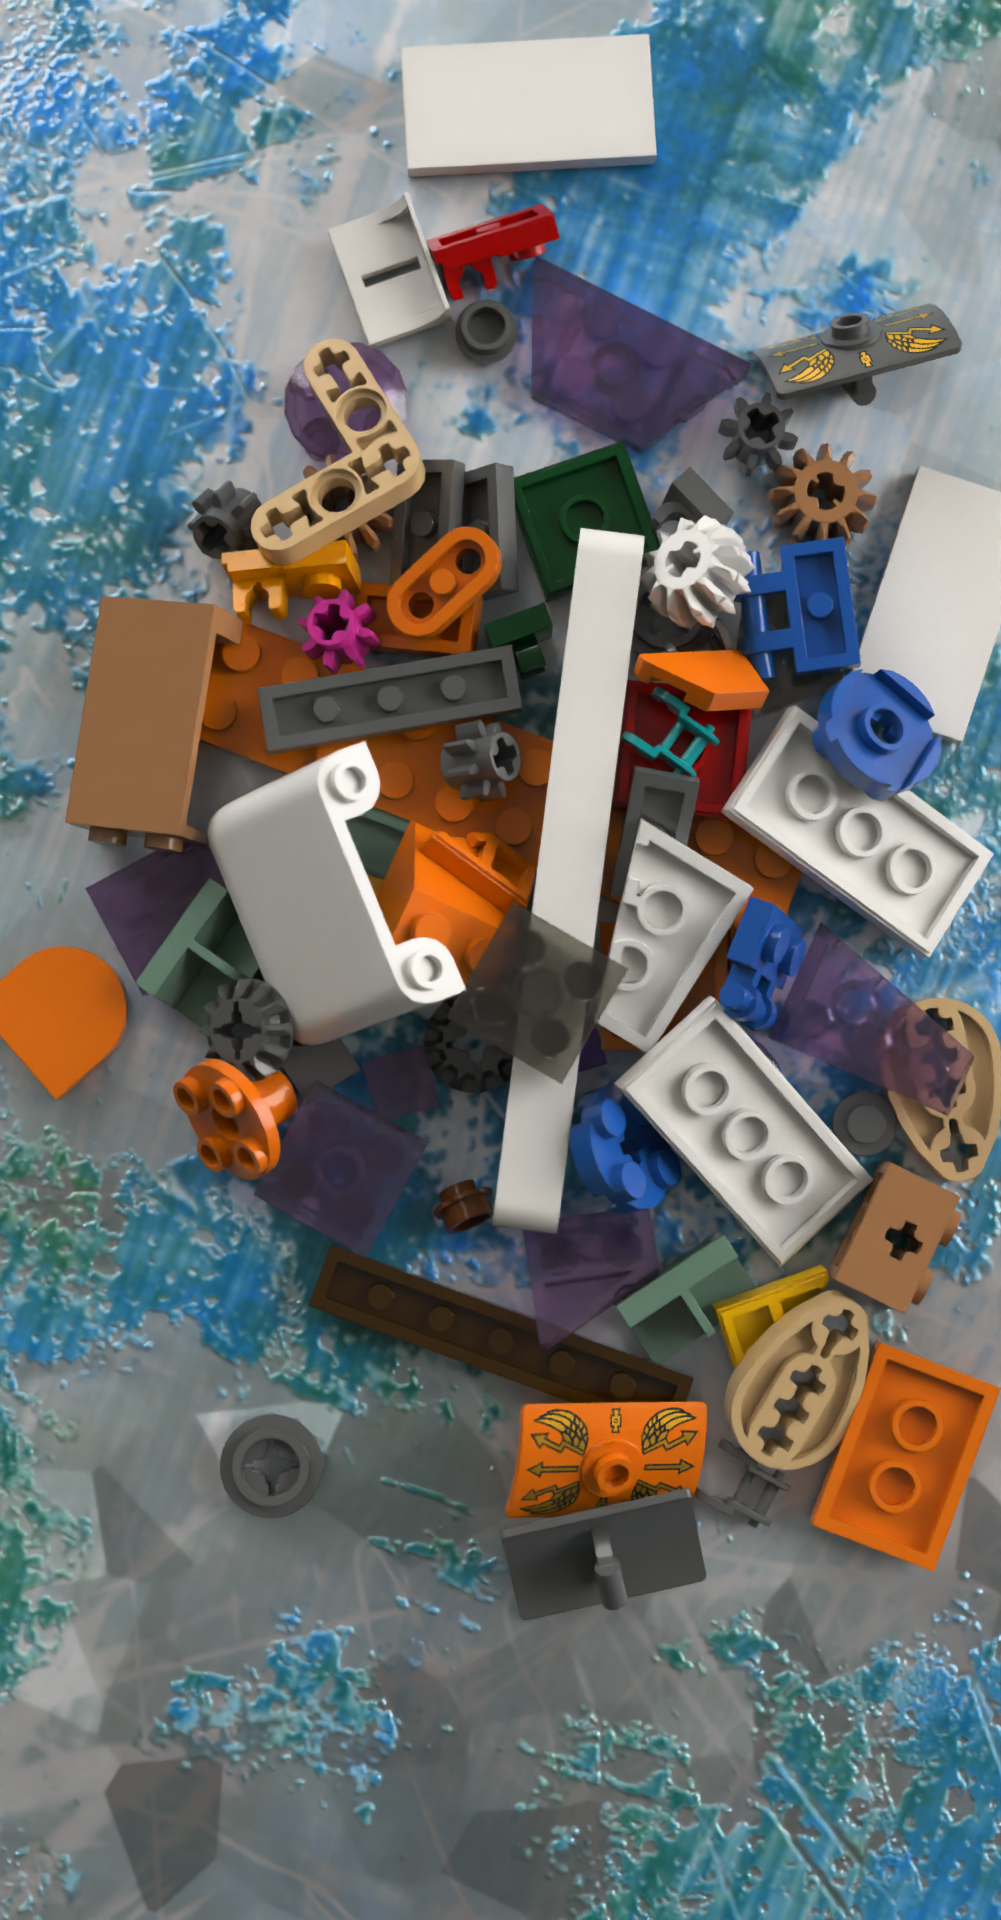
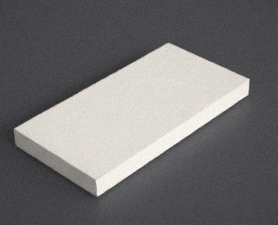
M649 34L401 47L408 177L655 164L656 162Z
M919 466L916 470L859 643L861 665L859 668L851 669L850 673L863 669L861 673L874 674L880 669L894 671L907 678L925 695L933 709L935 716L928 720L932 728L933 737L940 735L942 740L959 745L963 742L1001 625V492Z
M796 705L787 708L726 802L721 813L918 958H929L994 853L910 790L895 794L883 801L873 800L868 797L864 791L846 781L829 760L824 759L816 752L812 742V734L814 729L818 727V721Z
M710 995L614 1083L780 1267L874 1181L737 1022L725 1014L724 1007L717 999Z

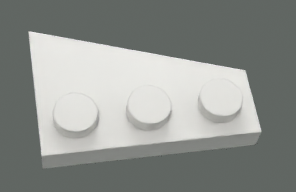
M640 819L593 1016L594 1021L647 1053L659 1041L754 888L650 823Z

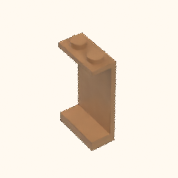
M101 596L65 823L89 830L88 841L110 846L126 847L128 836L145 838V848L169 853H182L184 843L208 845L207 832L186 825L214 646L215 643L240 645L243 619L215 604Z

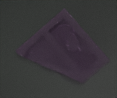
M650 1209L628 1215L604 1211L559 1218L557 1234L523 1230L540 1350L552 1348L659 1274V1262Z

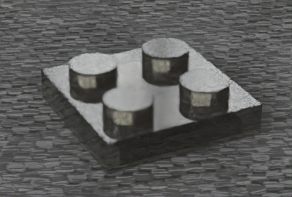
M513 902L466 982V990L461 991L447 1018L562 1084L628 968Z

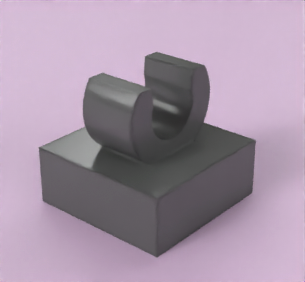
M689 467L672 482L662 502V506L657 510L650 526L654 531H657L665 522L670 520L679 522L681 517L689 521L692 520L696 524L704 515L716 519L722 526H726L734 512Z

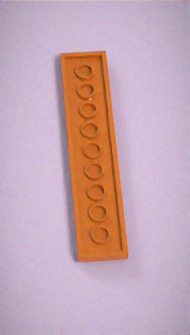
M243 623L240 645L215 643L199 742L288 775L336 751L365 741L380 781L379 796L372 807L405 820L416 822L431 830L447 832L449 837H466L470 832H490L538 867L553 741L492 717L479 719L484 725L500 723L501 732H506L514 738L521 755V766L517 778L503 782L506 796L481 802L478 798L460 799V790L453 789L447 784L440 767V757L444 744L458 741L455 734V726L479 720L270 755L267 751L257 688L366 669H361L355 664H341L338 673L332 674L323 665V656L319 659L311 660L301 649L303 644L249 623ZM611 803L600 898L620 905L622 898L610 896V887L626 810L612 809ZM693 818L687 847L751 885L754 890L750 896L775 904L787 914L802 872L734 822ZM750 896L731 925V944Z

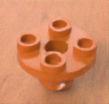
M213 1058L203 1060L190 1068L184 1078L175 1083L173 1094L179 1107L187 1114L199 1138L197 1152L205 1166L215 1173H220L226 1169L233 1175L247 1180L258 1179L274 1169L280 1157V1138L277 1126L291 1118L297 1109L296 1093L289 1079L278 1070L264 1080L251 1082L234 1066Z

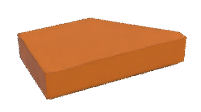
M741 649L639 654L633 669L636 678L646 684L663 681L687 692L684 701L706 712L762 708L769 693V689L746 656H743Z
M434 831L421 844L419 850L512 919L527 907L537 875V866L490 832H470L466 837H449L447 832Z

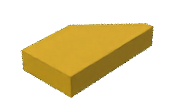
M821 1264L711 1304L729 1361L734 1368L739 1365L749 1348L772 1324L792 1308L818 1295L820 1289H825L830 1278L827 1270Z

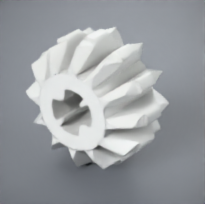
M706 515L696 524L692 520L689 521L681 517L677 531L673 535L659 531L662 545L656 551L643 553L647 564L651 568L640 577L644 588L650 593L648 599L652 602V607L663 617L667 616L678 626L686 627L689 630L697 622L703 626L706 625L714 628L718 612L722 610L726 613L736 614L732 601L736 595L751 592L748 581L744 577L755 568L751 562V557L745 552L746 547L742 544L743 539L732 528L722 526L716 519L709 518Z

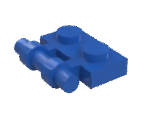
M844 537L779 546L780 572L762 574L760 552H746L751 557V562L755 568L744 577L748 581L751 592L736 595L734 598V602L741 603L745 636L739 638V644L743 656H746L762 681L766 682L776 679L773 655L785 652H792L795 677L859 668L861 659ZM784 595L789 628L770 631L766 599Z
M750 896L727 954V958L733 964L725 984L720 989L719 997L725 1014L739 1021L740 1024L751 1031L760 1032L770 1029L776 1023L777 1008L771 999L775 988L782 990L787 977L795 976L800 969L806 952V942L802 940L805 931L775 904Z

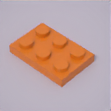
M875 1340L868 1359L866 1379L860 1400L857 1402L844 1437L835 1448L809 1518L810 1523L813 1526L934 1572L1001 1388Z

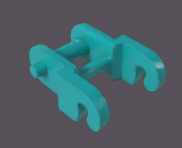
M655 687L651 696L660 703L664 701L667 704L668 710L677 716L676 724L662 744L654 748L628 731H624L620 740L629 747L631 745L634 746L637 754L651 764L658 757L675 769L673 773L696 777L697 774L691 766L707 744L717 746L720 743L719 739L713 734L715 728L710 724H706L703 727L687 716L691 709L690 706L668 691ZM685 728L696 737L682 757L679 758L668 750Z

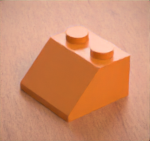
M410 821L376 896L394 944L397 946L406 941L422 937L437 940L448 949L453 957L465 988L495 998L521 941V915L519 913L512 919L419 850L421 844L434 831Z

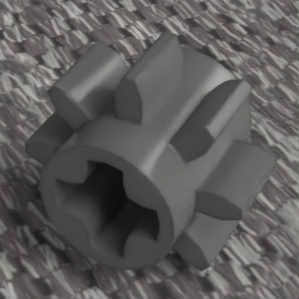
M767 392L762 397L761 402L751 405L740 396L736 399L734 405V412L738 421L729 418L722 419L718 429V433L732 438L731 443L725 448L722 458L726 461L736 457L745 464V476L750 477L755 466L767 464L769 469L776 472L779 465L782 464V458L777 449L794 450L798 441L796 435L785 432V426L790 422L794 411L790 408L780 412L775 406L771 405V394ZM749 426L756 433L762 432L765 429L770 433L766 444L760 437H755L751 440L746 437Z
M226 481L216 491L210 488L206 489L192 502L194 509L199 514L187 526L188 529L193 531L194 540L203 554L214 559H222V553L259 549L250 529L252 517L262 505L255 492L252 493L243 488H235L232 481Z
M479 720L456 725L455 734L458 741L445 743L440 757L441 772L447 784L453 789L460 790V799L462 800L478 798L481 802L505 797L506 789L503 782L517 778L521 766L520 750L514 738L506 732H501V724L498 722L484 725Z

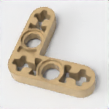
M326 339L314 345L304 359L303 369L313 395L350 454L266 501L254 513L250 528L253 538L261 554L268 561L277 565H289L302 560L410 498L420 490L425 481L426 470L417 444L358 351L349 342L342 339ZM335 364L338 369L344 371L350 389L342 395L333 377L325 372V369L330 365ZM372 407L381 412L378 424L370 430L355 431L347 426L351 414L358 409ZM391 459H395L398 464L404 466L405 471L398 476H394L391 471L386 470L384 464ZM364 473L367 474L370 484L372 483L375 491L367 494L360 477ZM347 487L355 492V499L346 510L330 512L322 507V500L331 489ZM310 505L318 522L313 526L310 525L307 516L304 515L302 508ZM282 522L292 533L290 538L283 541L273 530L274 526Z

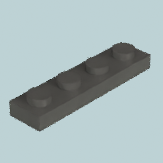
M512 645L257 688L267 751L270 755L523 711Z

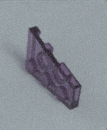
M821 922L769 1036L772 1041L946 1116H949L975 1058L969 1050Z

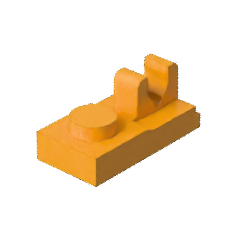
M346 540L333 541L302 560L289 565H277L268 561L259 549L222 553L221 564L233 583V609L237 616L244 620V624L252 623V608L259 600L269 599V609L275 620H284L288 615L289 597L298 596L299 599L309 598L314 600V597L319 595L326 600L337 599L342 589L348 590L350 594L361 593V569Z

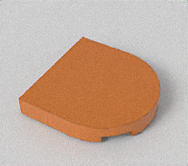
M68 946L43 949L24 959L0 980V1036L56 1100H61L101 1065L120 1045L128 1019L127 991L115 969L96 954Z

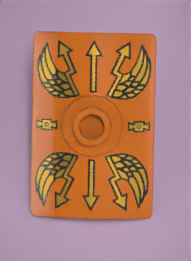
M701 1401L523 1405L520 1410V1432L516 1468L510 1494L505 1505L506 1516L508 1518L559 1517L681 1489H690L693 1499L703 1464L707 1429V1405Z

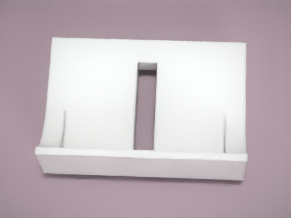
M408 191L403 193L398 201L378 212L328 229L329 237L370 349L452 320L447 298ZM418 261L420 269L365 288L363 280Z

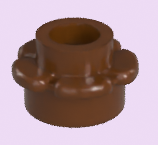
M474 1180L456 1183L439 1193L441 1204L434 1209V1217H437L438 1220L442 1219L448 1234H456L474 1228L490 1219L494 1214L488 1199L493 1194L492 1189L489 1187L477 1189Z

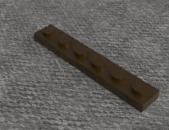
M334 1243L330 1245L308 1305L572 1403L686 1402L694 1377L688 1373Z

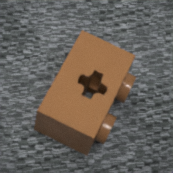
M880 1161L872 1176L874 1181L868 1185L827 1272L832 1279L905 1314L910 1303L915 1305L921 1303L931 1285L934 1271L927 1267L938 1244L946 1247L959 1226L962 1214L955 1210L961 1196L891 1162ZM906 1222L903 1234L911 1239L910 1246L907 1250L896 1248L890 1256L893 1244L885 1239L886 1232L889 1228L900 1230Z

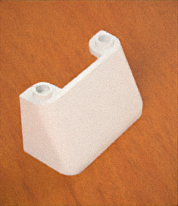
M365 741L336 751L233 800L217 810L208 825L207 836L209 846L266 983L270 984L281 994L289 1008L293 1024V1039L310 1046L333 1041L466 990L453 957L448 949L437 940L422 937L395 946L345 821L355 818L372 808L379 796L380 781L378 772Z

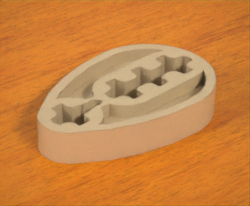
M930 998L909 1004L889 1019L881 1031L876 1045L875 1065L883 1097L892 1106L896 1115L897 1127L913 1152L938 1177L955 1182L971 1180L980 1174L985 1166L996 1140L1001 1118V1048L998 1037L989 1021L979 1011L964 1002L950 998ZM932 1009L935 1019H946L948 1024L947 1031L938 1034V1044L941 1050H952L953 1062L944 1065V1075L947 1081H957L959 1084V1093L950 1096V1107L945 1109L941 1099L930 1098L928 1094V1087L938 1083L936 1069L934 1067H924L922 1063V1055L932 1052L931 1040L929 1036H918L916 1032V1024L926 1020L925 1010ZM949 1120L952 1121L953 1130L958 1142L970 1144L972 1149V1155L962 1158V1169L957 1171L953 1162L942 1161L940 1157V1150L950 1147Z
M828 1290L792 1308L761 1335L749 1348L732 1373L724 1396L725 1417L731 1432L743 1450L757 1462L767 1467L781 1470L805 1468L828 1456L844 1437L857 1402L862 1394L869 1359L868 1318L862 1307L850 1295L839 1290ZM842 1313L849 1321L848 1327L844 1331L834 1328L829 1333V1330L823 1324L824 1318L828 1314L838 1317ZM810 1368L817 1377L815 1383L812 1386L802 1383L797 1388L790 1378L791 1374L795 1370L805 1373ZM794 1395L801 1405L800 1409L796 1413L785 1411L780 1417L781 1414L774 1406L775 1402L779 1397L784 1400H790ZM778 1423L784 1432V1436L780 1441L770 1438L764 1445L763 1439L758 1434L760 1428L763 1425L773 1428Z

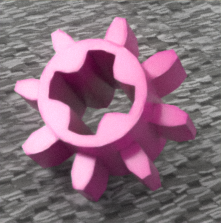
M342 589L338 599L324 600L319 595H316L314 597L315 606L310 611L308 618L298 619V624L311 636V639L307 640L301 649L311 660L319 659L323 656V665L332 674L338 673L341 664L354 663L362 669L365 667L363 657L368 653L370 646L381 644V640L367 627L375 621L377 614L367 603L356 608L355 598L346 589Z

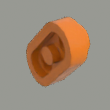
M459 527L444 535L399 577L389 590L387 612L392 623L400 631L414 638L427 639L442 633L498 579L502 568V556L495 541L484 531L474 527ZM469 552L479 553L481 564L478 570L471 574L462 573L460 568L462 557ZM421 596H430L433 600L432 612L424 618H417L413 611L415 601Z

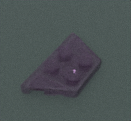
M536 256L532 264L531 399L616 442L624 440L626 447L643 454L664 439L667 432L680 423H686L704 410L708 402L733 384L737 386L745 380L751 363Z

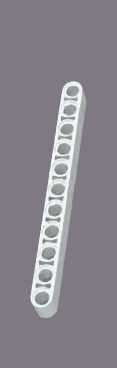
M580 528L492 1226L557 1234L645 536Z

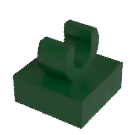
M544 602L484 624V637L489 649L512 645L514 661L522 680L546 671L544 667L546 662L539 643L552 638L553 624Z

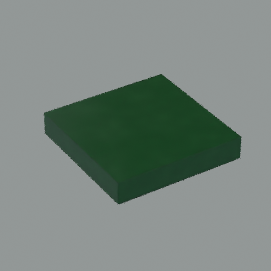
M624 440L514 478L516 519L546 603L572 594L580 528L645 536L643 553L656 551L661 546L656 531L650 526L652 519ZM644 554L641 569L649 566Z

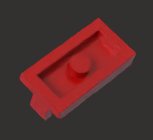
M541 203L426 240L432 260L435 264H439L448 294L452 299L460 300L463 299L460 278L464 273L465 265L470 264L474 270L480 272L482 284L488 291L494 289L497 285L491 257L509 255L510 261L530 259L546 251L544 243L559 239L560 236L554 213Z

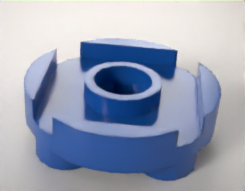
M861 669L846 675L825 694L819 707L818 727L813 731L812 742L816 752L824 759L829 760L846 781L864 791L873 800L883 801L895 794L908 791L932 773L941 754V737L939 735L933 739L932 728L928 720L935 716L925 695L912 682L894 671L880 669L876 673L871 674L861 673L863 670ZM879 722L885 728L882 737L888 744L875 736L871 729L872 724Z
M614 1083L585 1093L579 1099L575 1108L584 1106L581 1113V1123L571 1126L570 1144L576 1169L586 1189L594 1198L605 1195L611 1203L617 1205L608 1210L619 1215L632 1214L658 1205L665 1197L667 1189L676 1186L681 1179V1165L678 1157L671 1150L670 1145Z

